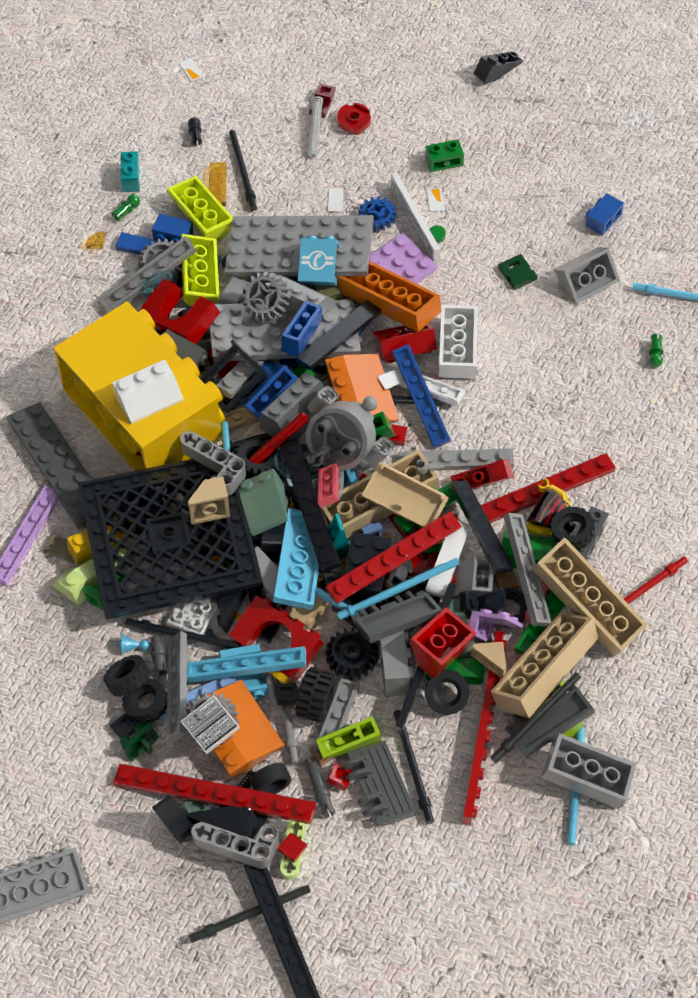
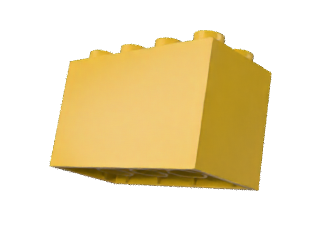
M126 301L53 347L63 391L134 471L189 460L191 458L182 452L180 436L185 431L195 432L215 444L222 440L221 423L225 421V417L218 405L223 400L222 394L212 381L204 384L198 377L200 376L199 369L190 357L181 359L176 354V344L167 333L159 335L154 330L155 323L145 309L137 312ZM165 360L175 376L184 401L131 424L114 395L112 383ZM140 450H141L140 453L142 454V457L136 455V453H137L138 451H140Z

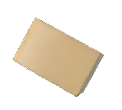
M503 642L477 643L472 646V657L500 678L505 676L506 660Z

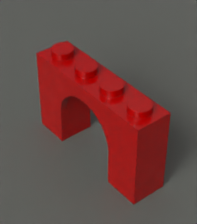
M163 278L140 310L145 309L150 314L155 323V329L158 331L166 332L168 329L186 340L197 344L220 314L219 309L213 302L200 296L184 316L169 320L170 313L183 296V292L176 284Z
M256 596L229 636L243 646H250L254 644L266 627L273 624L285 625L291 634L290 648L305 646L307 651L306 667L280 670L283 674L298 682L324 644L319 639L321 635L313 629L308 632L303 628L305 624L297 618L292 621L288 618L289 613L281 607L276 610L272 607L273 602L265 596L262 599Z

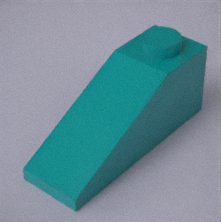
M335 514L329 525V530L340 561H345L348 556L350 542L347 540L340 515Z

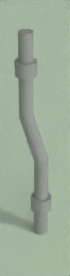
M270 672L262 673V677L267 684L268 699L283 719L286 735L285 746L286 750L289 751L291 765L299 764L297 754L298 743L297 739L294 738L291 717L283 705H277L274 676Z

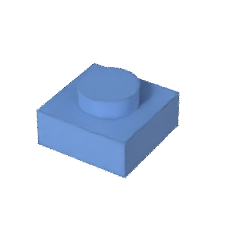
M380 522L370 523L362 528V533L383 536V528Z

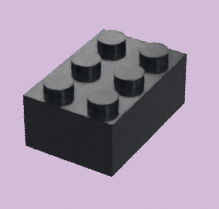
M352 532L344 575L392 547L391 538ZM386 575L352 596L368 599L383 592Z

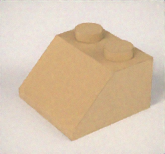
M213 477L209 480H204L188 500L191 524L230 517L228 494L223 477Z

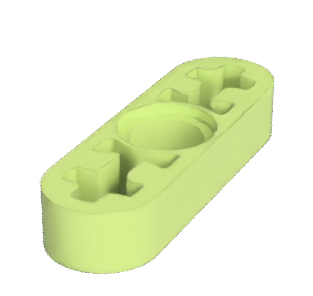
M289 821L285 839L290 832L294 834L293 829L295 825H298L301 830H298L297 837L304 842L306 835L305 823ZM282 854L280 872L283 878L287 880L297 878L300 872L302 855L295 863H292L295 870L287 873V869L284 868L289 867V859Z

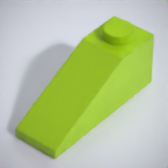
M373 716L316 739L323 759L346 754L347 752L382 741L380 731Z

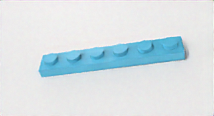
M305 646L187 662V681L191 683L306 667L307 651Z

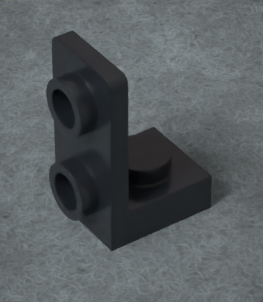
M504 589L480 597H476L466 590L459 592L460 611L470 617L472 611L480 612V609H487L495 612L506 608V591Z

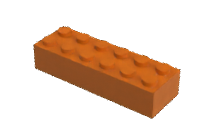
M369 261L368 276H335L341 294L361 304L368 300L381 308V314L417 332L442 312L439 294Z

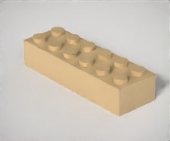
M420 449L388 465L435 490L440 489L439 479L434 470H428L423 475L418 473L416 468L422 467H418L416 461L424 460L429 465ZM373 474L343 489L338 502L322 507L328 525H330L335 514L340 515L347 538L352 536V532L358 533L370 523L375 524L394 514L361 497Z
M565 537L531 568L572 613L593 619L600 634L598 640L613 656L620 653L648 626Z
M561 611L492 689L491 694L499 709L530 718L600 637L593 619Z

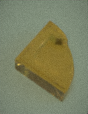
M105 231L91 235L86 241V249H104Z

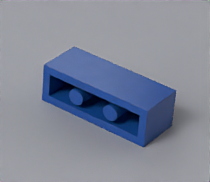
M308 301L303 303L282 334L281 352L296 357L302 353L322 322V306Z
M279 364L241 404L254 417L260 418L261 413L297 377L285 365Z

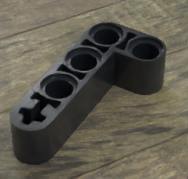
M285 490L286 508L288 511L290 491ZM285 522L263 532L262 551L274 563H279Z

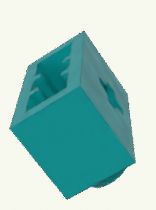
M138 151L121 152V185L123 192L140 191Z

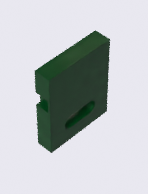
M522 254L498 264V269L514 290L538 279V275L534 270L530 269V265Z

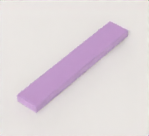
M48 485L43 486L0 557V584L8 586L59 500L54 490Z

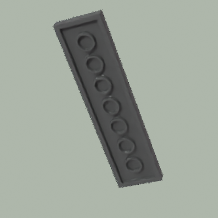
M41 402L8 415L7 421L50 487L54 490V493L77 528L85 527L86 522L78 483L92 480V478ZM103 509L104 516L106 517L109 512Z

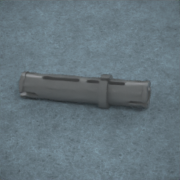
M309 757L310 764L308 758H306L303 763L315 791V800L319 802L324 818L330 817L327 809L331 816H333L336 811L330 799L331 793L326 788L316 761L317 759L316 757Z

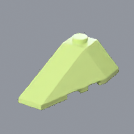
M121 548L117 554L124 557L128 551ZM93 557L65 571L51 584L53 588L77 606L86 599L81 590L86 584L92 587H99ZM114 559L115 567L120 562L116 559Z

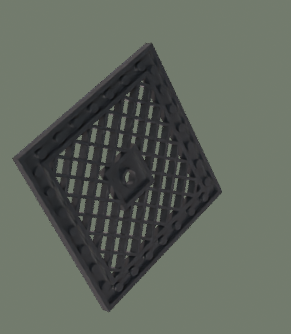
M194 459L79 482L78 488L105 619H113L263 586L239 488L228 496L230 517H226L227 525L222 523L224 518L207 521L213 524L208 530L202 527L205 522L191 524L189 505L187 503L205 479L209 480L214 477L213 475L217 477L219 473ZM186 483L193 486L190 491L183 488ZM167 487L174 490L171 495L164 492ZM148 491L155 494L152 499L145 496ZM179 493L185 495L182 501L176 499ZM129 495L136 498L133 503L126 501ZM160 497L166 499L163 505L156 502ZM110 499L117 502L113 507L107 505ZM140 501L147 503L144 509L137 506ZM171 503L178 506L175 511L168 509ZM121 505L128 508L125 513L118 511ZM152 507L159 510L156 515L149 513ZM103 509L109 512L106 517L104 516ZM182 509H185L189 512V514L186 517ZM133 511L140 514L136 520L130 517ZM114 515L120 518L117 523L110 521ZM144 517L148 518L146 519L147 526L141 523ZM125 521L132 524L128 530L121 527ZM107 526L113 528V529L110 531L109 534H108ZM188 526L194 528V529L191 531L190 534H189ZM137 527L143 530L140 536L133 533ZM217 527L224 530L221 536L214 533ZM117 531L124 534L120 540L114 537ZM166 531L174 532L170 537L164 535ZM198 531L205 534L202 540L194 537ZM148 533L150 542L144 539ZM228 534H230L231 542L225 539ZM129 537L135 540L132 546L125 543ZM210 537L217 541L214 546L206 543ZM110 542L116 544L113 550L111 549ZM191 542L197 544V547L194 549V551L190 549L192 548ZM140 544L147 547L143 553L137 550ZM221 544L228 546L225 553L218 550ZM121 548L128 551L124 557L117 554ZM202 548L209 551L205 557L199 554ZM233 550H234L235 558H233L232 556H230V554H231V552H232ZM151 551H153V555L156 556L155 559L148 556ZM183 552L190 555L186 561L179 558ZM132 554L139 557L136 563L128 560ZM214 554L221 557L217 563L210 560ZM163 556L171 559L167 565L160 562ZM194 558L201 561L198 567L191 564ZM114 559L120 561L116 567ZM144 560L151 563L147 570L140 566ZM226 560L232 563L230 569L222 566ZM175 562L182 565L179 571L171 568ZM206 564L213 567L210 573L203 571ZM124 565L131 567L127 574L121 571ZM155 567L162 569L159 576L152 573ZM186 569L194 572L190 578L183 575ZM136 571L143 574L139 580L132 577ZM167 573L174 576L171 582L163 579ZM117 575L123 578L120 584ZM148 577L155 580L151 586L144 583ZM128 581L135 584L131 591L124 587Z

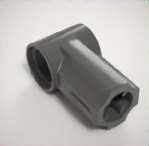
M411 560L389 572L387 578L389 587L405 582L407 574L413 571Z

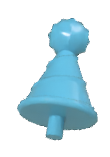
M123 634L121 642H117V646H121V654L136 648L146 651L149 648V642L141 640L139 643Z

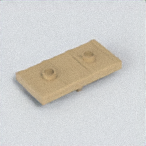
M380 462L361 496L422 528L439 518L449 498L445 494Z

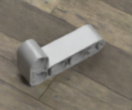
M185 431L181 434L180 444L182 452L186 456L219 473L217 478L223 477L224 482L229 483L225 484L228 496L233 494L246 477L244 460L195 432Z
M203 822L195 824L191 831L193 843L198 848L260 869L270 865L279 844L278 829L273 824L263 825L258 832L256 840ZM267 834L274 835L272 839L264 838ZM221 839H224V840L227 841V842H226L225 844H223V845H218V844H217V841H219V840H221ZM240 846L246 847V850L242 852L236 849ZM259 853L266 854V857L262 859L257 858L256 856Z

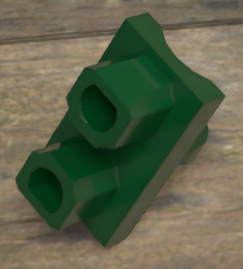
M139 723L135 726V735L132 738L124 736L119 741L131 762L145 751L148 754L153 753L151 745L156 742L159 736L151 723L146 725Z

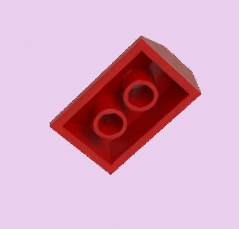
M427 324L419 332L405 325L372 332L379 355L387 363L396 361L392 353L393 350L409 344L414 356L420 353L430 354L432 350L437 349L434 328L430 324Z
M446 607L410 639V644L418 666L435 679L470 646L477 633Z

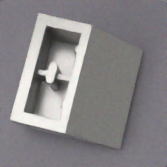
M474 555L459 561L460 565L456 566L453 574L455 584H457L453 600L460 599L459 592L465 590L476 597L492 592L493 569L486 556Z

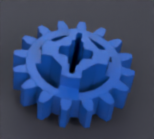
M378 196L375 200L373 197H370V201L364 200V204L360 205L359 215H373V228H375V231H378V228L384 231L385 226L390 228L391 223H395L397 211L396 206H392V201L387 202V198L380 200V196Z

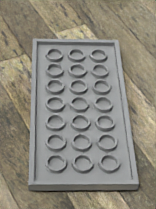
M373 215L234 216L224 271L225 276L257 277V273L263 275L264 272H268L269 275L273 272L276 276H298L301 238H306V236H316L317 239L332 236L339 241L340 247H337L335 276H368L374 223Z
M334 300V303L322 315L321 324L304 350L354 311L353 300ZM242 303L214 304L219 309L220 314L210 325L213 362L219 359L218 355L220 352H226L232 346L230 342L232 339L255 360L296 359V356L281 352L282 334L295 317V313L288 310L286 312L280 311L281 317L275 316L273 321L268 319L267 322H264L262 319L258 321L255 317H250V313L245 311L247 306H243ZM255 304L258 310H266L262 304ZM358 332L328 357L361 354ZM237 353L230 361H245V359Z

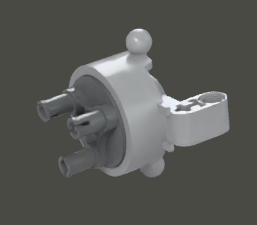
M325 386L307 405V409L310 412L308 417L311 420L306 430V441L313 455L310 458L311 464L316 462L313 466L318 467L322 464L326 467L336 463L339 471L351 469L358 464H361L364 468L367 464L372 468H376L379 462L382 463L395 448L393 442L386 437H381L377 442L375 441L374 416L370 411L376 409L377 400L372 396L364 398L362 404L357 401H336L339 397L338 393L332 387Z

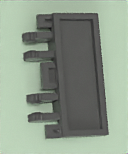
M408 591L405 592V601L397 595L394 597L393 602L380 606V610L373 604L369 608L371 614H367L364 609H360L358 611L359 615L352 617V621L369 643L430 621L442 609L427 592H417L415 597Z
M560 684L556 687V690L561 687ZM574 685L516 744L527 758L553 741L559 733H565L595 713V710L578 687ZM514 714L511 717L517 726L515 727L511 723L505 729L512 736L527 720L521 722L519 717Z
M386 741L347 752L349 760L343 763V768L349 770L361 767L360 770L348 774V780L354 781L366 778L359 780L365 797L360 798L358 804L360 806L375 802L377 806L362 812L365 818L381 814L374 818L378 827L416 816L417 812Z

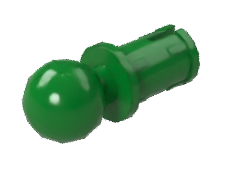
M132 194L127 198V202L122 201V205L111 213L114 216L113 218L116 221H120L126 214L133 211L132 208L140 205V197Z
M658 334L651 335L649 364L653 367H659L663 364L662 354L664 350L662 349L663 336L659 334L658 339Z

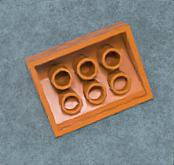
M378 354L341 355L325 359V371L330 387L339 396L336 401H357L362 404L365 397L372 396L377 400L376 409L370 411L372 415L383 411L391 423L399 421L389 388L385 389L378 379V376L384 374Z
M242 679L214 691L217 697L220 693L224 694V699L229 697L231 703H234L236 706L235 711L239 713L236 718L239 720L238 726L240 729L232 735V739L227 738L225 744L221 743L213 749L233 780L285 747Z

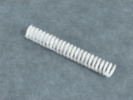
M315 97L313 99L308 155L312 157L318 155L323 105L322 97Z

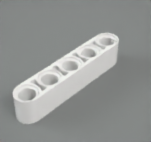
M458 520L462 528L445 538L434 568L454 558H457L459 561L471 528L469 524ZM456 567L430 578L425 593L427 592L429 595L443 599Z

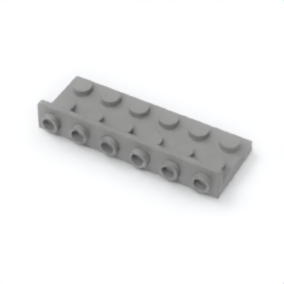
M64 847L59 850L58 854L52 856L50 853L38 857L39 860L30 862V860L23 861L18 864L17 868L11 870L9 867L0 869V924L90 893L76 847Z

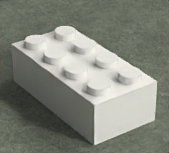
M441 305L438 377L475 379L478 306Z

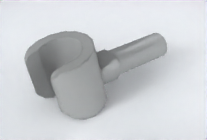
M424 460L416 461L417 466L422 467L416 468L421 475L426 474L428 470L444 469V465H427Z

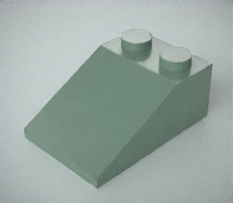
M274 469L246 479L239 485L240 498L252 536L288 521L284 483Z

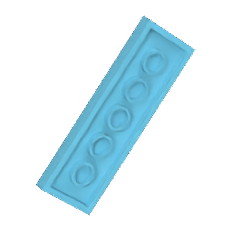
M288 508V521L285 522L273 602L312 610L319 564L301 510Z

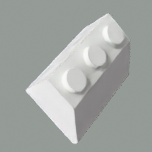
M165 360L112 383L114 395L131 424L184 401L175 376Z

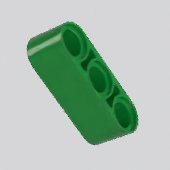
M457 657L444 669L458 672L469 685H479L484 682V665L476 659ZM425 672V679L428 680L431 676Z

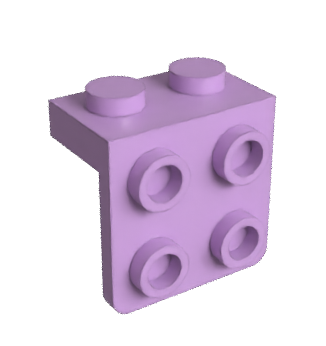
M480 609V612L472 611L471 618L467 624L477 633L474 638L483 643H491L495 625L523 628V624L518 622V618L510 616L509 613L498 611V614H492V611L487 609Z

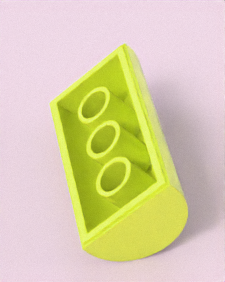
M197 176L167 188L168 196L185 216L192 221L193 225L204 237L214 238L217 242L230 233L233 217Z
M182 234L181 239L187 236L197 250L196 253L182 262L183 300L186 304L193 306L201 296L216 304L220 299L216 239Z

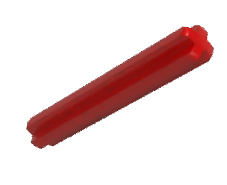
M301 412L248 460L260 464L309 421L308 416Z

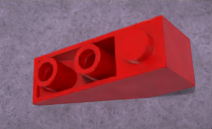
M502 459L450 477L451 481H468L472 490L512 479L514 474L509 459Z

